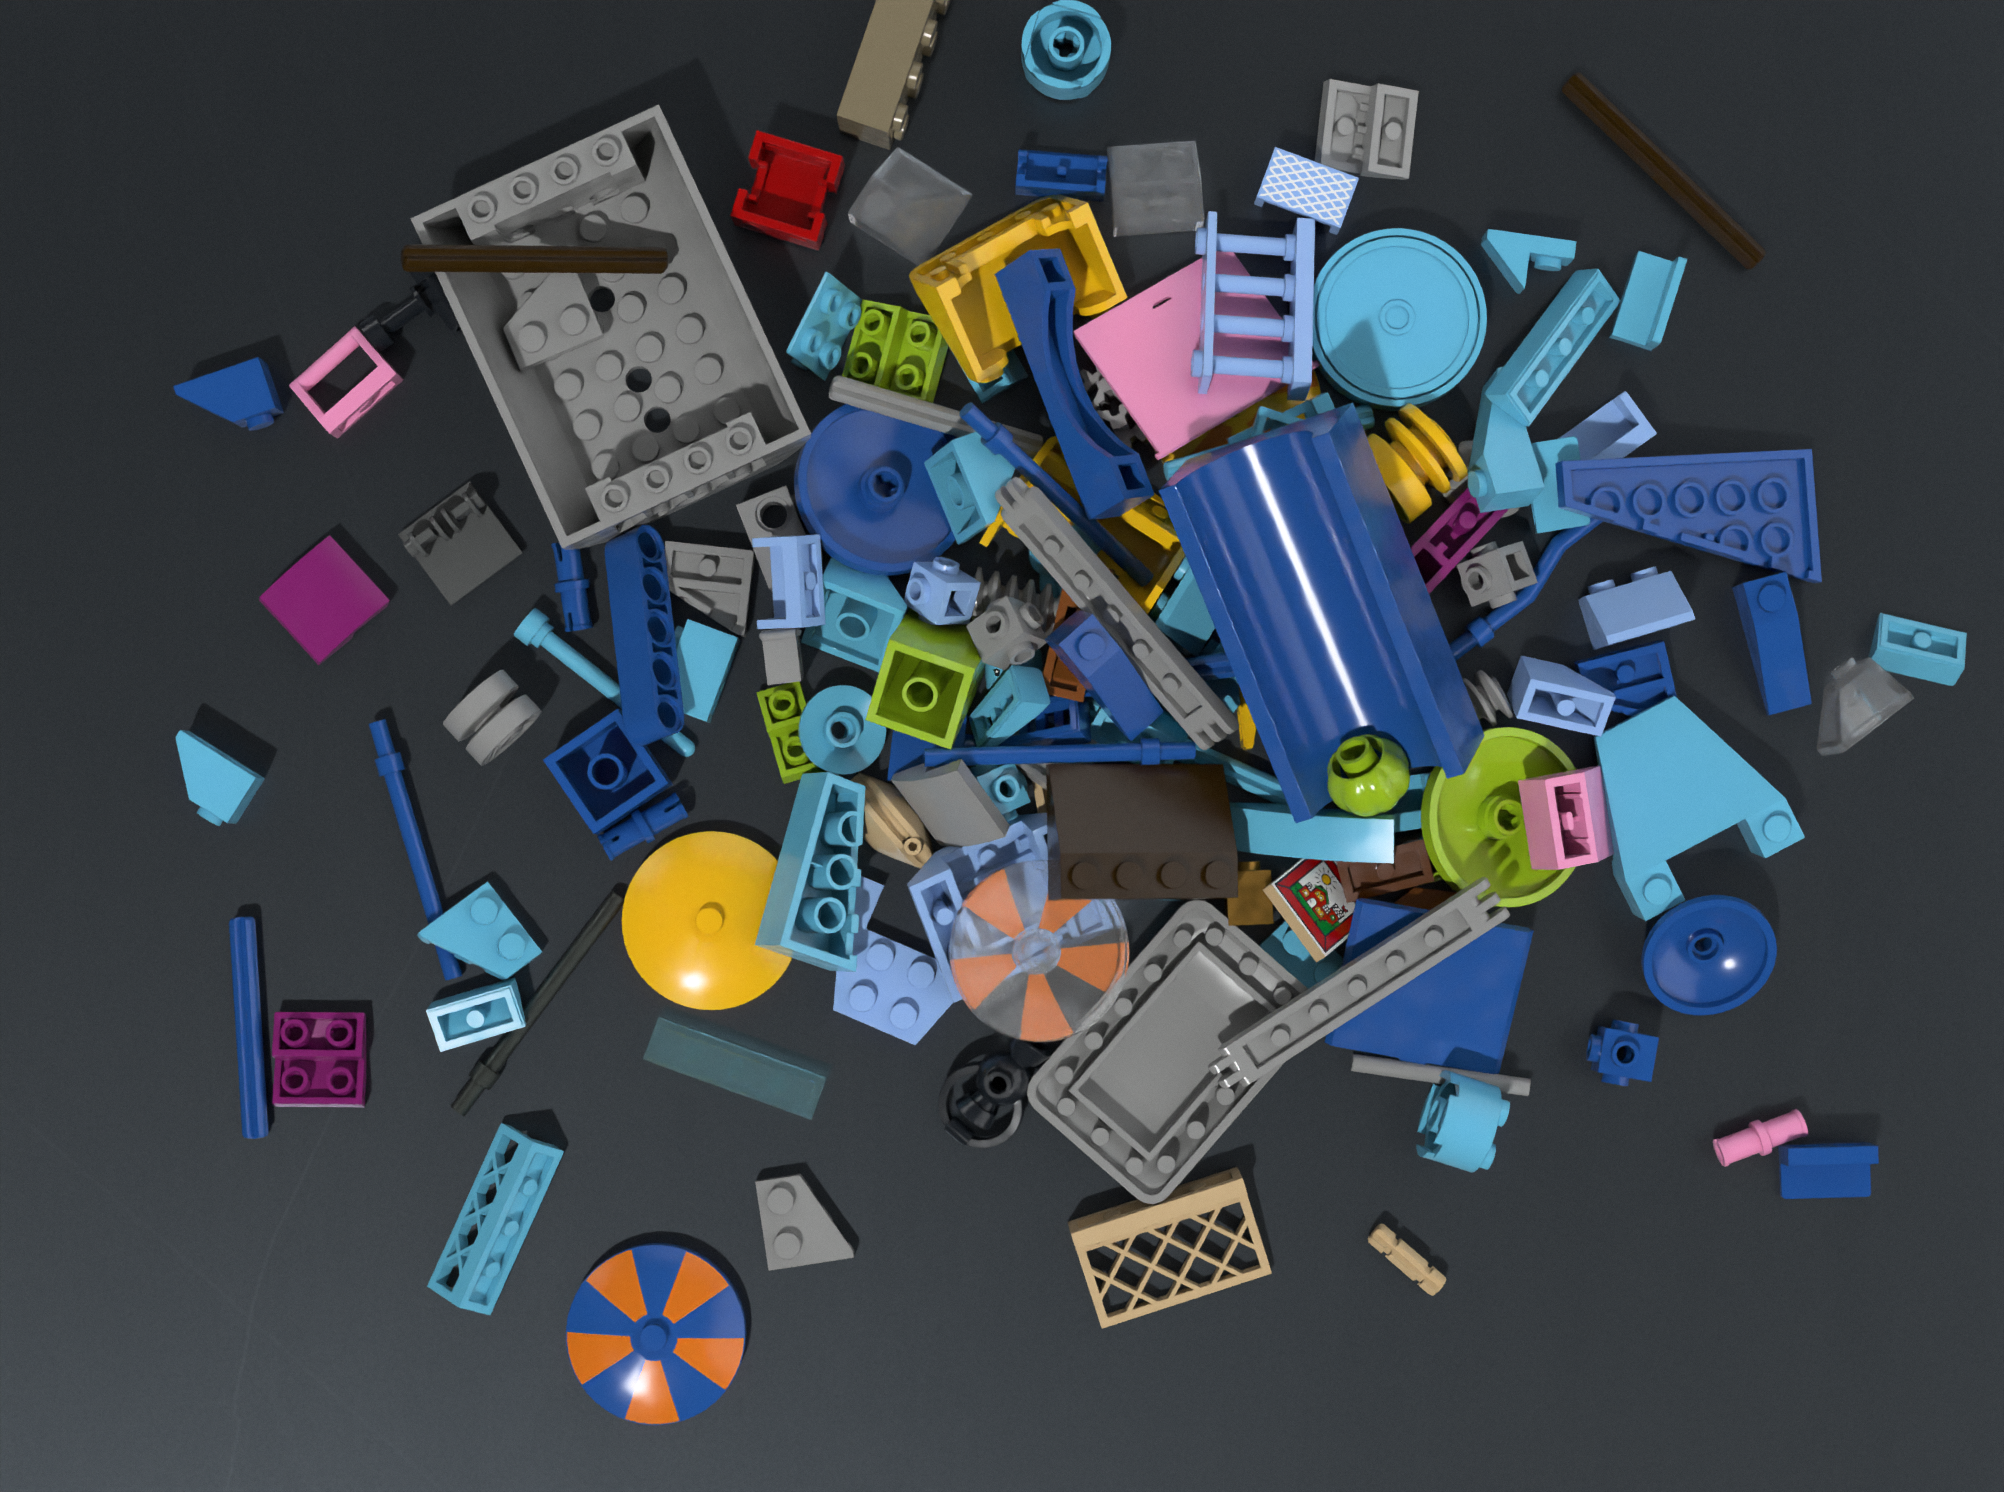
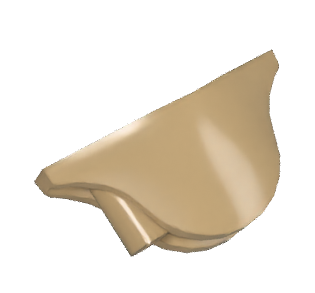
M859 772L851 781L866 786L864 840L876 851L921 869L934 854L928 829L895 785Z

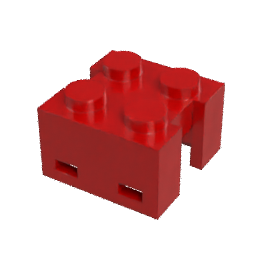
M757 130L748 159L751 167L758 171L751 194L748 193V190L738 189L730 215L734 225L819 251L828 224L825 214L822 213L828 191L837 194L845 168L843 156Z

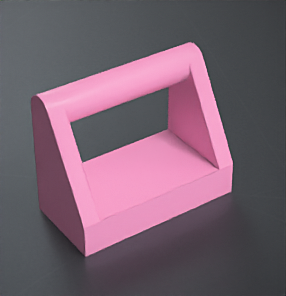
M354 326L290 383L289 386L329 434L338 439L404 379L375 349L361 331ZM361 346L378 367L330 410L325 412L308 391L356 348Z

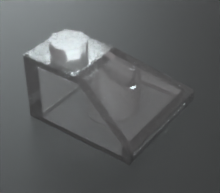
M897 147L871 176L848 211L850 223L919 266L934 256L971 199L972 194Z
M1853 657L1847 659L1831 672L1835 679L1824 687L1817 750L1822 756L1844 753L1913 700V695L1870 657L1858 660L1857 662Z

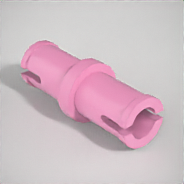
M1794 1109L1789 1113L1765 1122L1760 1120L1749 1122V1128L1720 1139H1714L1713 1146L1719 1162L1722 1166L1726 1167L1733 1162L1757 1153L1761 1156L1772 1153L1773 1147L1808 1136V1129L1800 1111Z

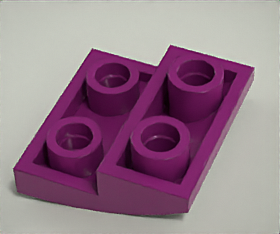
M330 535L303 556L259 597V601L318 665L353 638L354 633L384 610L390 601Z
M275 1012L272 1057L275 1059L272 1104L275 1107L365 1108L366 1014L354 1012Z

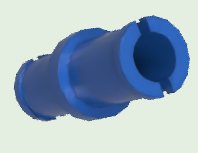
M552 543L551 546L554 552L558 583L554 584L555 592L561 595L566 626L565 632L594 628L586 588H591L590 581L584 578L580 549L565 550L562 549L560 543Z
M674 792L671 796L641 813L639 809L631 813L632 818L602 835L599 834L597 837L612 861L616 856L645 840L647 843L656 840L654 835L689 816Z

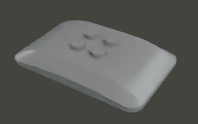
M1195 899L1188 901L1173 914L1123 971L1115 983L1071 1031L1072 1033L1063 1040L1051 1057L1033 1075L1027 1089L1029 1103L1039 1114L1135 1198L1149 1204L1162 1202L1174 1191L1284 1064L1282 1063L1248 1086L1243 1087L1238 1081L1232 1086L1222 1089L1218 1080L1231 1071V1068L1228 1066L1214 1075L1208 1068L1212 1061L1221 1056L1218 1048L1308 988L1237 926H1229L1228 918L1213 905L1204 900Z

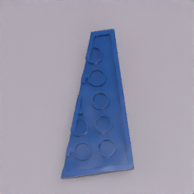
M1812 449L1573 460L1555 463L1558 507L1560 509L1776 573L1787 572V576L1810 583L1822 582Z

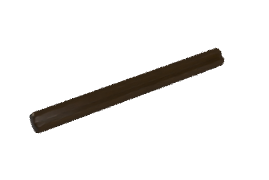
M1577 72L1567 80L1562 87V92L1746 269L1754 268L1765 257V249L1585 76Z
M407 244L401 251L402 269L406 272L662 274L668 267L667 250L663 247Z

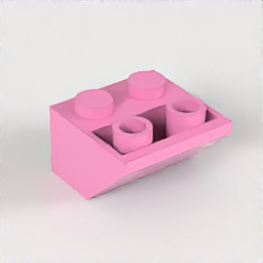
M1601 766L1518 780L1532 869L1560 870L1596 863L1614 854Z

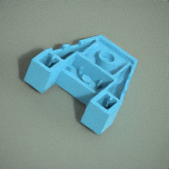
M1674 695L1603 731L1601 737L1594 736L1597 764L1601 766L1614 850L1613 860L1611 861L1613 875L1632 913L1645 921L1685 901L1666 860L1737 823L1751 853L1763 858H1767L1805 838L1786 798Z

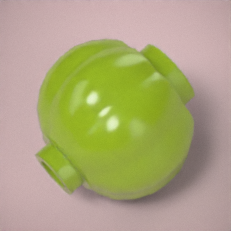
M1365 734L1347 739L1338 747L1328 762L1327 789L1331 799L1339 808L1361 817H1371L1391 810L1409 788L1410 773L1407 757L1401 746L1389 739L1380 738L1373 734ZM1373 748L1382 753L1381 759L1378 758ZM1340 765L1348 779L1341 777Z

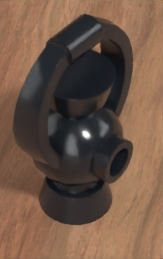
M1020 1026L1016 1028L1010 1040L1009 1047L1011 1051L994 1052L982 1061L967 1063L954 1070L942 1085L938 1106L941 1120L945 1126L944 1130L963 1146L968 1145L977 1148L997 1146L1011 1138L1021 1125L1025 1112V1096L1031 1080L1029 1066L1037 1067L1050 1058L1052 1053L1042 1040L1019 1039ZM977 1073L976 1083L978 1086L977 1092L969 1091L956 1100V1105L961 1113L978 1127L990 1130L997 1115L996 1105L1007 1106L1014 1104V1114L1008 1128L994 1136L978 1137L974 1136L975 1132L956 1116L952 1117L949 1108V1096L954 1083L961 1077Z

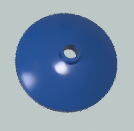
M1726 895L1697 897L1672 908L1653 926L1642 950V972L1653 995L1665 1006L1690 1015L1722 1013L1738 1007L1749 1000L1766 983L1776 961V938L1766 917L1747 901ZM1707 937V938H1706L1704 941H1702V942H1699V943L1696 942V941H1698V940L1701 939V938Z

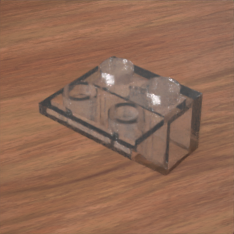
M1196 141L1107 147L1113 237L1196 231L1197 227H1203L1202 181Z

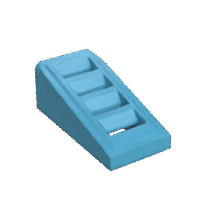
M1011 665L968 718L977 747H997L1047 708L1051 701L1040 669Z

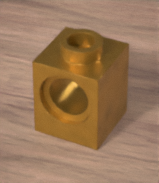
M1260 861L1238 862V898L1224 899L1225 917L1228 918L1229 926L1274 924L1273 903L1263 891L1272 882L1271 870H1260Z

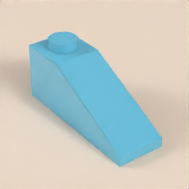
M1498 367L1482 388L1468 468L1469 492L1472 497L1476 498L1480 513L1529 506L1545 488L1526 426L1520 424L1485 396V391L1503 367Z

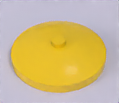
M717 831L697 832L678 837L652 853L635 873L625 895L622 909L624 943L634 967L645 982L665 998L677 1004L700 1010L733 1008L757 998L770 989L781 978L793 959L755 945L778 859L767 849L748 838Z

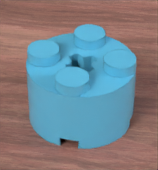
M1059 0L1038 10L1030 17L1022 35L1021 61L1026 79L1039 92L1059 100L1083 98L1088 96L1106 75L1110 61L1111 37L1104 21L1095 9L1080 1ZM1065 43L1073 45V53H1070L1068 57L1059 55V49H1062Z
M1444 1070L1439 1075L1446 1079L1442 1086L1432 1085L1421 1112L1417 1132L1425 1134L1424 1146L1416 1144L1417 1153L1420 1157L1471 1173L1475 1172L1478 1168L1488 1170L1495 1157L1496 1145L1492 1142L1497 1126L1502 1127L1505 1124L1509 1114L1510 1102L1501 1098V1091L1498 1086Z

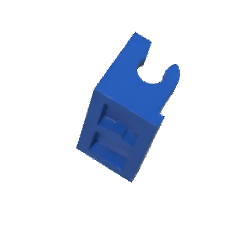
M1019 149L1015 195L1045 197L1060 194L1078 200L1104 202L1108 156Z

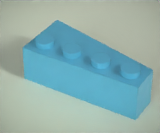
M829 772L802 774L756 938V946L829 971L856 972L857 955H853L854 933H858L859 915L855 914L856 887H861V869L857 868L858 846L863 845L866 786Z

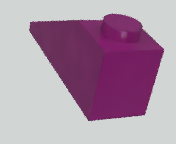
M1467 488L1414 543L1411 550L1429 594L1509 509L1480 513L1476 498L1472 497L1469 488Z

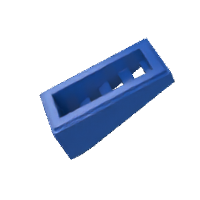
M1049 696L1050 704L1035 717V732H1031L1029 722L1019 729V735H1011L997 747L1091 743L1089 704L1085 699L1084 702ZM1070 714V724L1067 725V715ZM1048 716H1054V728H1049Z

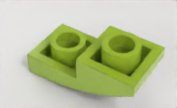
M800 681L756 692L783 783L786 784L800 780L804 773L826 772L810 761L800 743L799 721L802 711L807 704Z

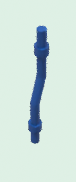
M1590 518L1589 525L1564 529L1553 537L1533 569L1538 583L1516 592V601L1497 607L1484 618L1478 616L1464 627L1465 632L1449 644L1455 661L1476 645L1479 648L1484 646L1495 637L1493 632L1533 603L1565 550L1603 521Z

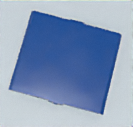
M1366 898L1356 899L1341 967L1430 910ZM1505 923L1498 924L1327 1034L1325 1043L1334 1047L1396 1057L1406 1062L1424 1065L1429 1063L1474 1072L1499 1074L1534 931L1522 926Z

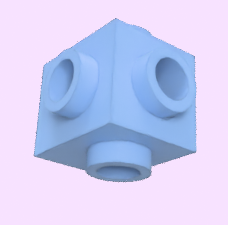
M935 557L933 562H914L904 602L909 608L919 614L918 618L925 623L931 625L969 624L981 582L960 570V564L949 558Z

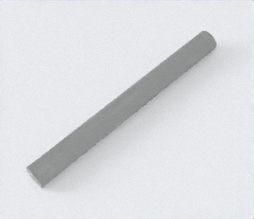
M1354 1053L1352 1054L1350 1071L1438 1084H1444L1446 1079L1439 1075L1442 1071L1448 1070L1498 1086L1501 1093L1521 1096L1529 1095L1531 1085L1529 1078L1474 1072L1431 1064L1424 1065Z

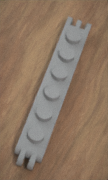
M1014 477L1007 482L1006 486H1002L995 492V498L1003 508L1001 510L1003 520L1081 611L1091 613L1096 617L1123 650L1149 690L1200 749H1209L1215 742L1223 740L1227 734H1232L1239 729V722L1038 487L1033 486L1029 488L1021 478Z
M1482 877L1222 1044L1218 1048L1221 1056L1208 1065L1213 1075L1221 1072L1228 1066L1231 1068V1071L1218 1080L1222 1089H1226L1238 1081L1243 1087L1250 1085L1506 920L1510 913L1505 906L1491 914L1487 913L1488 909L1495 906L1501 900L1495 891L1480 900L1477 895L1491 886L1488 879Z

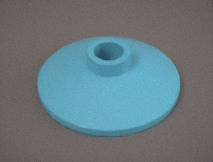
M837 685L821 690L808 701L800 716L799 739L806 756L814 765L832 774L846 775L867 768L877 759L885 743L886 727L865 720L872 699L871 695L857 687ZM836 722H840L845 728V733L840 739L835 738L832 734V726Z

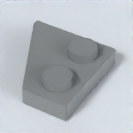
M550 273L503 327L521 371L604 338L578 273Z
M665 541L670 592L736 635L746 637L755 559L754 550Z
M801 1173L755 1181L769 1271L854 1258L853 1247L841 1234L833 1219L815 1197L813 1190Z

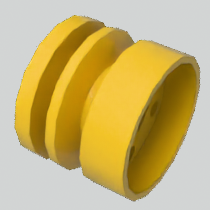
M1407 403L1398 410L1402 423L1395 418H1389L1385 421V428L1392 440L1390 444L1374 433L1368 435L1367 439L1399 519L1410 524L1432 505L1429 493L1424 486L1426 483L1441 493H1447L1451 486L1446 475L1455 482H1460L1468 475V469L1446 432L1419 408L1411 403Z

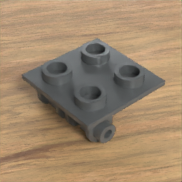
M470 481L398 534L403 540V545L413 558L417 559L451 606L523 553Z

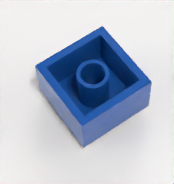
M616 709L543 759L592 833L596 835L603 833L673 785L647 745L639 746L628 737L623 724L622 710Z

